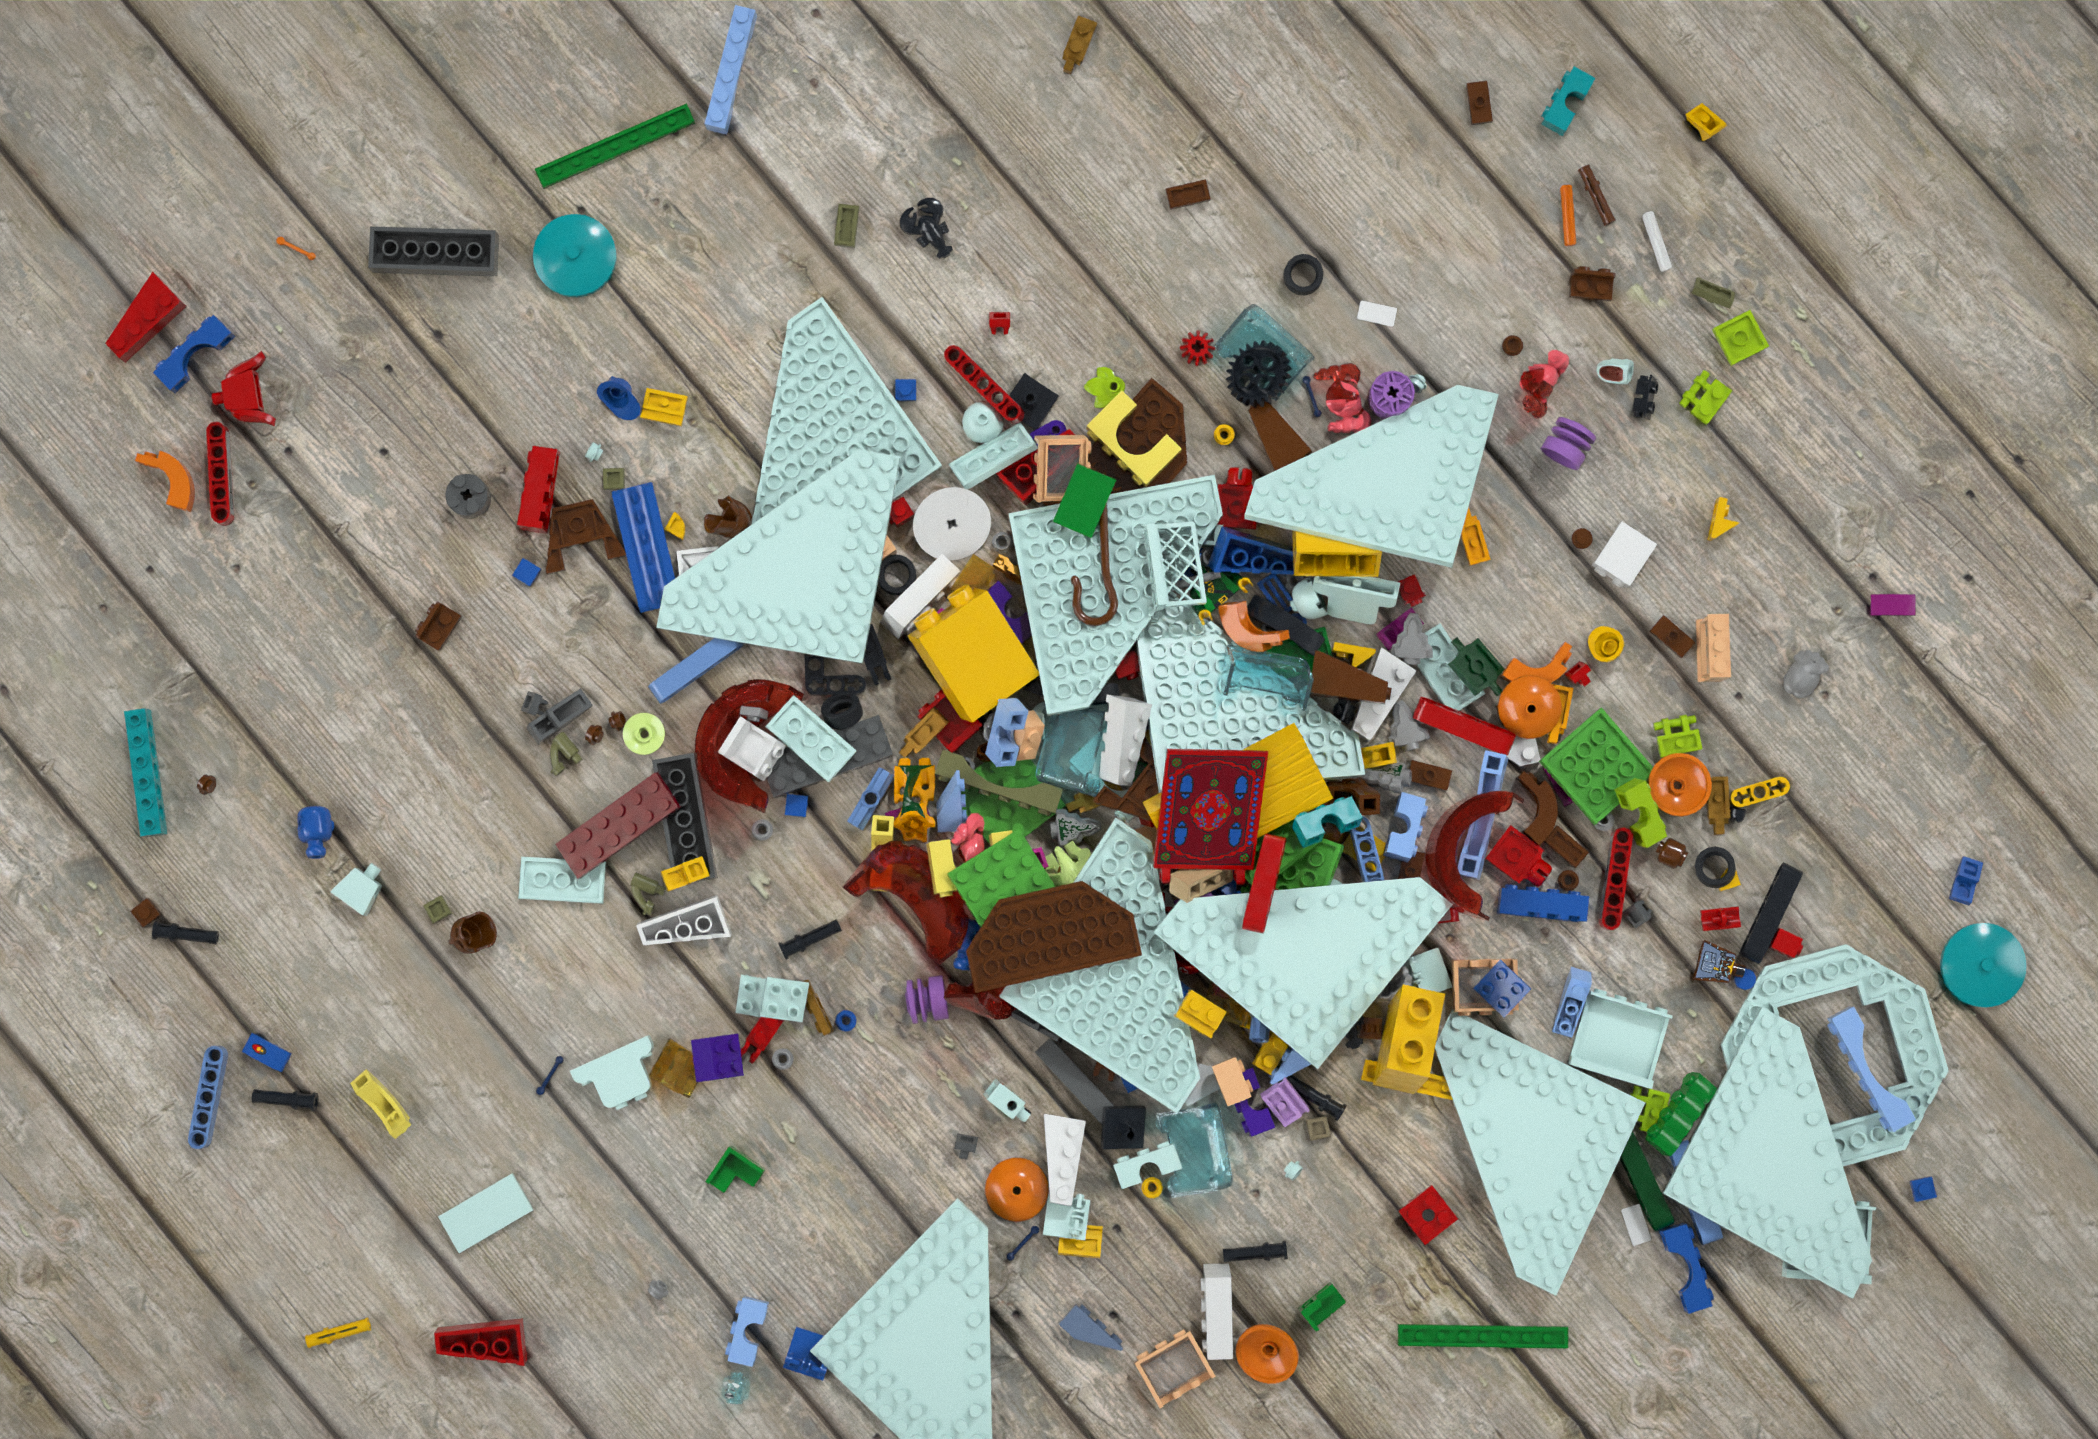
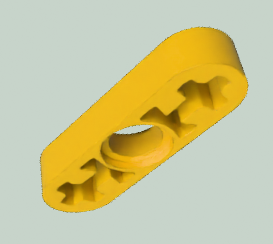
M1776 777L1741 787L1729 794V802L1732 806L1740 808L1779 797L1788 793L1790 784L1786 778ZM1777 781L1780 784H1784V787L1781 789L1782 792L1779 789L1769 790V787L1777 785ZM1761 786L1765 790V795L1762 798L1755 797V787ZM1746 789H1749L1750 798L1742 799V804L1734 800L1737 792H1739V795H1744L1748 793Z

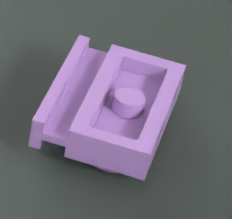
M1286 1077L1280 1083L1277 1082L1260 1094L1263 1101L1284 1127L1302 1117V1114L1306 1111L1307 1113L1310 1111L1309 1106Z

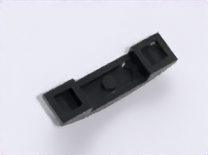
M1254 595L1247 605L1248 616L1259 623H1264L1275 631L1289 630L1290 638L1288 639L1312 656H1315V650L1318 651L1325 641V638L1311 627L1257 595Z

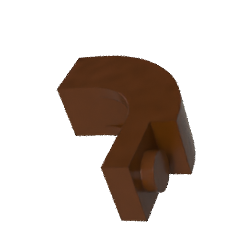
M1523 771L1516 779L1532 794L1536 801L1537 809L1534 819L1522 832L1540 846L1555 826L1558 813L1557 800L1546 780L1538 785L1536 783L1538 780L1532 773Z
M1326 782L1333 799L1322 805L1327 806L1333 804L1338 798L1344 797L1346 799L1352 796L1361 815L1380 814V793L1374 788L1349 782Z

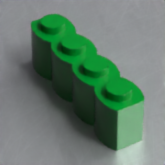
M1698 1072L1688 1073L1683 1078L1681 1088L1672 1094L1669 1106L1660 1111L1657 1123L1653 1124L1647 1131L1645 1140L1662 1155L1671 1156L1674 1154L1682 1139L1691 1130L1693 1123L1702 1114L1705 1105L1716 1093L1717 1088Z

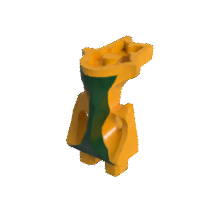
M900 758L898 766L894 767V803L898 804L903 801L901 811L894 820V828L901 830L904 841L916 839L927 842V829L935 827L934 818L927 814L928 803L934 801L935 765H931L930 758L919 759V765H911V759ZM928 785L929 788L927 790H923L922 786ZM902 787L905 788L904 795L900 794V789ZM915 797L920 803L913 802L911 798Z

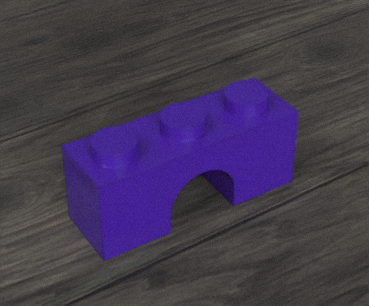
M998 580L987 591L1023 645L1032 637L1028 613L1025 612L1016 619L1006 615L1004 608L1013 598Z
M1252 1067L1242 1072L1244 1079H1249L1253 1090L1260 1088ZM1247 1099L1234 1104L1237 1113H1242L1244 1121L1241 1124L1245 1134L1249 1133L1252 1137L1275 1128L1267 1107L1254 1110L1248 1105Z

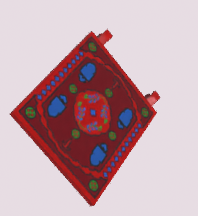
M1167 749L1153 868H1161L1159 878L1162 883H1170V869L1235 870L1233 878L1236 884L1242 885L1245 883V870H1253L1268 751Z

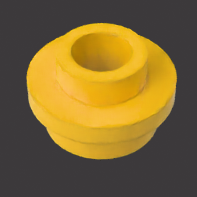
M1226 424L1219 425L1214 431V439L1220 445L1230 444L1235 436L1233 428ZM1226 432L1228 434V437L1226 439L1221 438L1220 433Z
M1149 1177L1143 1181L1141 1189L1146 1197L1157 1198L1162 1193L1163 1186L1158 1178ZM1149 1184H1155L1156 1190L1153 1192L1149 1191Z

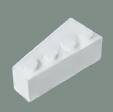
M941 554L885 610L880 623L899 639L907 630L909 631L913 628L915 618L931 609L930 605L934 601L937 603L945 595L944 591L948 586L952 588L959 581L957 577L960 570Z
M1382 647L1378 651L1371 674L1388 682V687L1392 688L1390 700H1386L1385 705L1361 702L1351 730L1367 742L1372 739L1416 672L1415 669Z
M1107 695L1106 702L1109 703V711L1105 712L1104 720L1108 722L1107 732L1103 733L1105 750L1101 752L1099 778L1117 785L1131 786L1140 757V750L1145 737L1152 704L1134 698Z
M718 895L644 920L636 925L643 945L731 937V931Z
M1044 1114L1050 1203L1072 1206L1086 1121Z
M1229 1263L1203 1264L1204 1278H1201V1291H1204V1299H1201V1311L1205 1312V1319H1202L1201 1322L1202 1332H1206V1340H1202V1352H1206L1207 1360L1233 1359L1232 1290Z

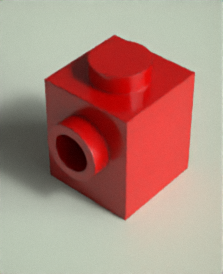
M904 497L892 503L889 523L891 525L894 523L897 528L909 522L915 516Z
M1135 651L1127 653L1115 670L1118 681L1127 678V681L1139 677L1140 668Z

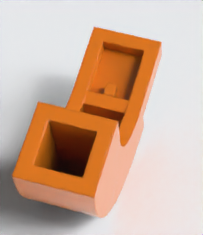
M146 451L144 455L137 453L135 459L137 463L163 470L168 476L170 491L166 504L173 508L191 512L195 499V487L192 476L184 464L163 451H159L158 458L156 454Z
M1246 600L1227 602L1218 607L1220 619L1226 633L1235 643L1247 650L1264 652L1271 649L1272 646L1282 645V641L1290 638L1289 630L1266 632L1255 627L1248 616Z
M1564 642L1550 663L1542 668L1528 667L1516 658H1513L1500 677L1510 683L1519 677L1537 676L1552 683L1568 669L1561 663H1566L1572 655L1569 652L1572 646Z

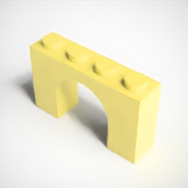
M1121 391L1086 426L1088 430L1087 435L1094 442L1098 440L1103 445L1101 447L1108 456L1113 455L1118 460L1116 463L1122 470L1126 471L1128 469L1133 474L1131 478L1139 486L1143 484L1146 487L1182 449L1166 434L1145 454L1133 455L1124 451L1117 442L1116 432L1120 424L1136 409L1137 404Z
M1012 830L991 833L989 835L990 847L1013 833ZM950 839L929 842L926 846L934 895L940 894V897L953 896L952 892L957 890L947 875L956 869L953 862Z

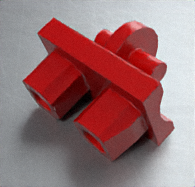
M1739 906L1700 910L1702 931L1741 927Z

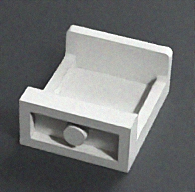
M1622 521L1614 530L1615 532L1592 566L1595 567L1594 571L1603 577L1607 575L1613 579L1612 583L1619 588H1628L1657 544Z
M740 716L718 753L764 781L771 774L776 761L783 755L786 745Z

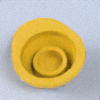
M1607 626L1595 628L1588 638V646L1592 655L1601 662L1615 660L1620 656L1625 646L1621 633Z

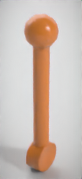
M281 236L276 240L279 245H285L307 256L309 260L316 258L315 253H309L285 241Z

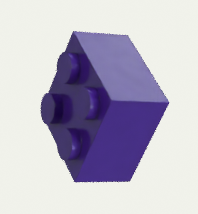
M738 1033L691 1040L696 1082L744 1076Z

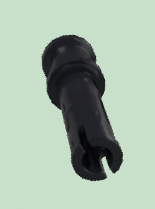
M837 919L801 936L800 934L794 935L793 939L784 943L779 942L778 945L785 960H787L789 956L800 951L805 952L806 947L841 932L842 929Z
M154 921L152 939H170L171 942L187 940L217 945L219 931L180 927L177 923L170 925Z
M1290 1075L1288 1081L1300 1096L1317 1105L1319 1111H1325L1335 1117V1121L1339 1120L1347 1107L1346 1104H1340L1332 1099L1330 1094L1324 1095L1293 1075Z
M254 1089L252 1092V1103L291 1106L294 1110L299 1108L311 1109L312 1112H315L318 1107L319 1096L315 1092L313 1094H304L300 1091L284 1093Z
M1286 1240L1282 1241V1243L1269 1244L1265 1242L1261 1246L1223 1249L1224 1263L1252 1259L1270 1261V1259L1284 1258V1260H1287Z

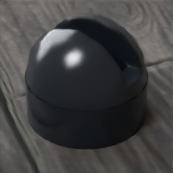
M1730 807L1729 819L1732 822H1742L1746 816V809Z

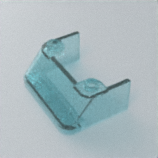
M1236 645L1226 646L1220 683L1223 695L1227 696L1228 692L1236 693V691L1241 690V687L1281 694L1286 703L1291 705L1299 703L1301 710L1306 711L1314 681L1306 660L1267 651H1250Z

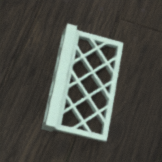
M1195 522L1155 525V523L1146 524L1143 534L1155 611L1170 607L1206 604ZM1183 528H1190L1191 537L1188 541L1177 534ZM1160 530H1166L1173 535L1167 543L1159 538ZM1174 537L1184 544L1179 552L1169 545ZM1186 546L1194 552V557L1191 561L1180 554ZM1165 548L1176 555L1170 563L1162 558V552ZM1177 557L1187 564L1182 572L1172 566ZM1189 566L1197 572V577L1194 581L1184 575ZM1168 568L1178 575L1173 583L1165 578V572ZM1180 577L1190 584L1185 592L1175 586ZM1192 586L1200 592V599L1193 600L1187 595ZM1171 589L1181 595L1178 601L1169 602L1168 592Z

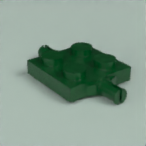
M1458 637L1454 638L1451 643L1459 652L1448 664L1474 696L1488 687L1496 696L1500 695L1503 690L1495 681L1505 670L1479 638L1466 646Z

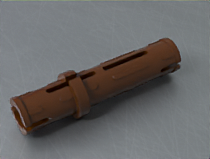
M1590 164L1578 169V172L1585 184L1584 189L1586 192H1589L1603 225L1607 226L1615 222L1616 219L1599 185L1601 184L1599 180H1596Z

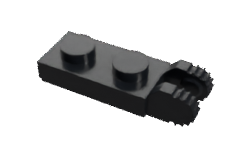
M870 624L864 662L876 686L879 684V678L874 668L882 666L885 679L887 681L892 679L873 624Z

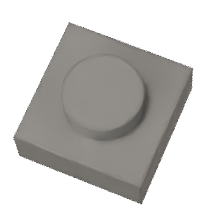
M741 706L740 714L747 717V721L759 722L760 719L767 720L768 711L762 708Z

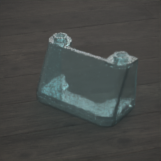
M1251 304L1241 312L1215 343L1214 347L1221 357L1232 358L1234 354L1240 355L1239 348L1245 351L1247 343L1253 347L1254 341L1260 344L1264 340L1267 344L1272 342L1275 346L1278 345L1291 361L1287 365L1292 370L1287 373L1292 378L1286 379L1289 386L1282 387L1285 392L1312 363L1315 357L1261 307ZM1269 381L1265 383L1264 388L1267 387ZM1279 392L1277 395L1280 398L1283 394Z
M1088 708L1051 715L1035 773L1039 782L1093 797L1097 796L1100 789V779L1097 775L1092 774L1102 735L1104 732H1107L1108 721L1104 720L1105 711Z
M1217 1103L1183 1108L1178 1113L1166 1111L1156 1114L1157 1129L1164 1134L1167 1133L1169 1144H1175L1182 1164V1169L1174 1171V1175L1167 1182L1171 1198L1219 1191L1232 1185L1231 1165L1221 1112Z

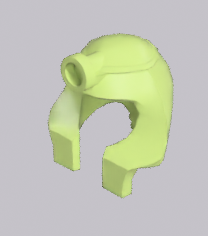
M1072 840L1064 845L1067 853L1059 846L1055 848L1057 860L1052 853L1045 856L1049 866L1046 868V872L1055 887L1074 882L1091 855L1088 848L1081 849Z

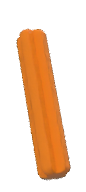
M1562 185L1560 191L1565 246H1574L1576 244L1573 190L1572 185Z

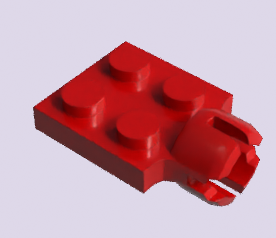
M1231 467L1228 470L1226 484H1218L1223 517L1217 525L1256 530L1257 522L1244 519L1253 489L1252 470L1243 468L1241 479H1238L1239 467Z
M1511 825L1485 858V860L1518 884L1526 879L1539 887L1546 879L1537 871L1545 877H1548L1552 872L1551 865L1541 857L1544 849Z

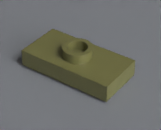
M838 204L834 246L855 248L859 206Z
M1699 277L1696 278L1691 292L1710 303H1716L1729 309L1735 297V292Z

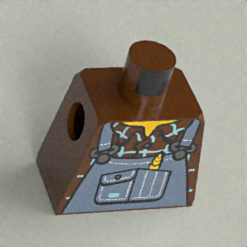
M1704 940L1701 944L1693 980L1729 983L1731 975L1743 978L1746 966L1734 963L1735 953Z

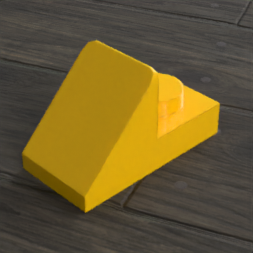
M1703 103L1685 114L1687 121L1699 130L1702 141L1711 138L1727 126L1721 118Z
M1719 497L1715 500L1707 538L1709 541L1714 540L1739 524V522L1724 519V517H1727L1730 505H1727L1728 498Z
M1334 642L1332 646V652L1336 653V657L1348 658L1349 655L1352 656L1351 665L1354 667L1361 665L1376 652V649Z
M1394 742L1361 748L1364 769L1397 763Z

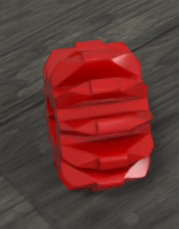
M1197 330L1195 337L1191 332L1188 333L1189 339L1183 337L1182 342L1185 345H1181L1180 350L1186 352L1181 357L1186 358L1189 356L1188 364L1195 360V366H1199V360H1201L1205 365L1207 364L1206 358H1213L1210 352L1215 351V347L1209 345L1214 340L1213 338L1206 340L1208 333L1205 332L1201 337L1200 331ZM1195 344H1199L1200 348H1203L1198 353L1195 352V349H1192L1195 348Z

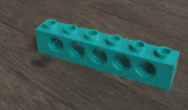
M146 708L124 711L140 836L166 835L168 833L152 712Z

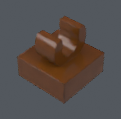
M1364 1017V1024L1360 1025L1359 1038L1381 1040L1383 1019Z

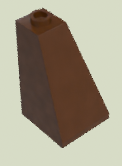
M1265 401L1264 407H1261L1258 403L1256 408L1250 406V409H1248L1250 418L1273 471L1312 454V450L1272 405Z
M1315 650L1309 691L1310 696L1384 705L1386 700H1390L1392 688L1388 687L1387 681Z

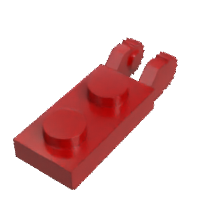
M760 1017L740 1048L741 1057L747 1052L750 1044L754 1045L757 1048L749 1057V1062L753 1064L761 1051H764L784 1020Z

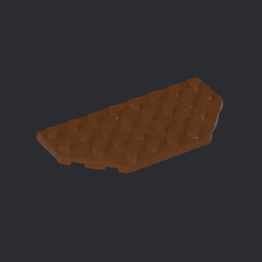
M1151 378L1132 399L1137 404V407L1118 427L1116 432L1117 442L1127 453L1142 455L1149 452L1167 434L1182 450L1146 487L1171 483L1188 463L1183 404ZM1098 440L1091 446V453L1088 454V462H1090L1091 469L1116 479L1111 494L1146 488L1143 484L1139 486L1131 478L1133 474L1128 469L1126 471L1122 470L1116 463L1118 460L1113 455L1108 456L1101 447L1103 445ZM1077 463L1051 493H1065ZM1061 501L1042 502V504H1044L1045 506L1061 503Z
M1083 881L998 899L966 949L975 993L1142 956L1133 913Z

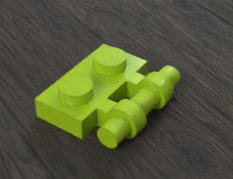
M1703 370L1699 376L1695 377L1691 388L1683 393V398L1679 404L1684 408L1689 403L1694 405L1690 413L1707 425L1732 390L1717 379H1714L1711 385L1707 383L1706 380L1710 374ZM1702 388L1705 393L1698 399L1695 395Z
M1685 714L1680 715L1679 718L1670 720L1664 718L1659 722L1653 723L1654 731L1663 730L1664 733L1663 736L1656 737L1660 758L1670 754L1688 753L1703 749L1699 729L1690 730L1689 724L1696 723L1695 715L1687 716ZM1681 726L1682 732L1671 733V728Z
M1634 1085L1633 1092L1630 1095L1645 1102L1643 1115H1639L1637 1120L1641 1122L1639 1130L1647 1132L1653 1124L1657 1123L1660 1111L1668 1106L1670 1093L1648 1089L1647 1096L1645 1097L1641 1096L1642 1087Z

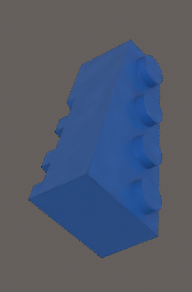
M1222 526L1208 566L1213 572H1251L1257 574L1262 572L1294 575L1293 547Z
M1505 884V888H1499L1497 914L1587 922L1589 896L1580 895L1581 892L1568 891V894L1559 893L1560 890L1547 889V892H1540L1537 887H1526V890H1519L1517 885Z

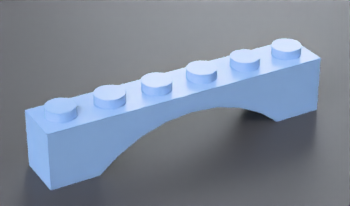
M738 5L734 7L705 120L706 129L726 135L728 133L741 68L757 20V14L754 9Z
M1485 750L1473 815L1456 872L1459 876L1480 880L1509 759L1504 754Z
M1849 1006L1827 1018L1829 1021L1827 1026L1832 1035L1837 1036L1840 1041L1838 1046L1841 1052L1847 1054L1850 1060L1848 1062L1849 1067L1853 1073L1857 1072L1860 1078L1858 1081L1860 1087L1864 1092L1867 1091L1871 1098L1869 1099L1871 1107L1880 1114L1881 1118H1879L1882 1127L1885 1130L1888 1129V1131L1895 1132L1915 1121L1916 1119L1907 1102L1885 1090L1870 1072L1863 1051L1864 1024L1855 1007Z

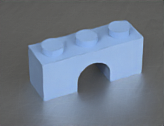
M1017 698L998 700L985 753L996 767L1015 766L1019 746L1014 740V730L1024 729L1028 710Z
M1404 792L1398 796L1393 816L1401 818L1406 822L1407 831L1403 834L1391 832L1388 835L1383 856L1408 862L1411 857H1415L1418 848L1415 845L1416 837L1420 838L1423 828L1420 825L1421 818H1425L1428 806L1425 805V798Z
M746 1296L742 1298V1301L738 1300L735 1313L739 1314L737 1322L733 1321L730 1334L734 1336L732 1343L728 1342L725 1355H729L728 1361L753 1367L759 1344L751 1342L746 1338L745 1328L751 1323L764 1324L769 1302Z

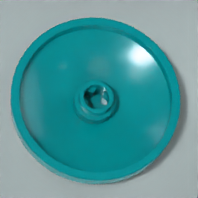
M569 214L552 220L541 230L534 244L533 262L539 278L549 289L562 296L578 298L591 295L607 284L616 267L617 251L611 234L599 221L586 215Z
M1975 923L1959 929L1948 939L1941 954L1940 969L1946 987L1957 999L1975 1007H1994L2007 1002L2019 991L2026 976L2027 963L2020 942L2011 932L1995 924Z

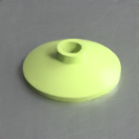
M639 713L632 716L623 728V740L626 746L632 752L640 755H648L657 751L665 738V729L662 722L656 716L649 713ZM642 731H648L649 735L647 738L641 737Z

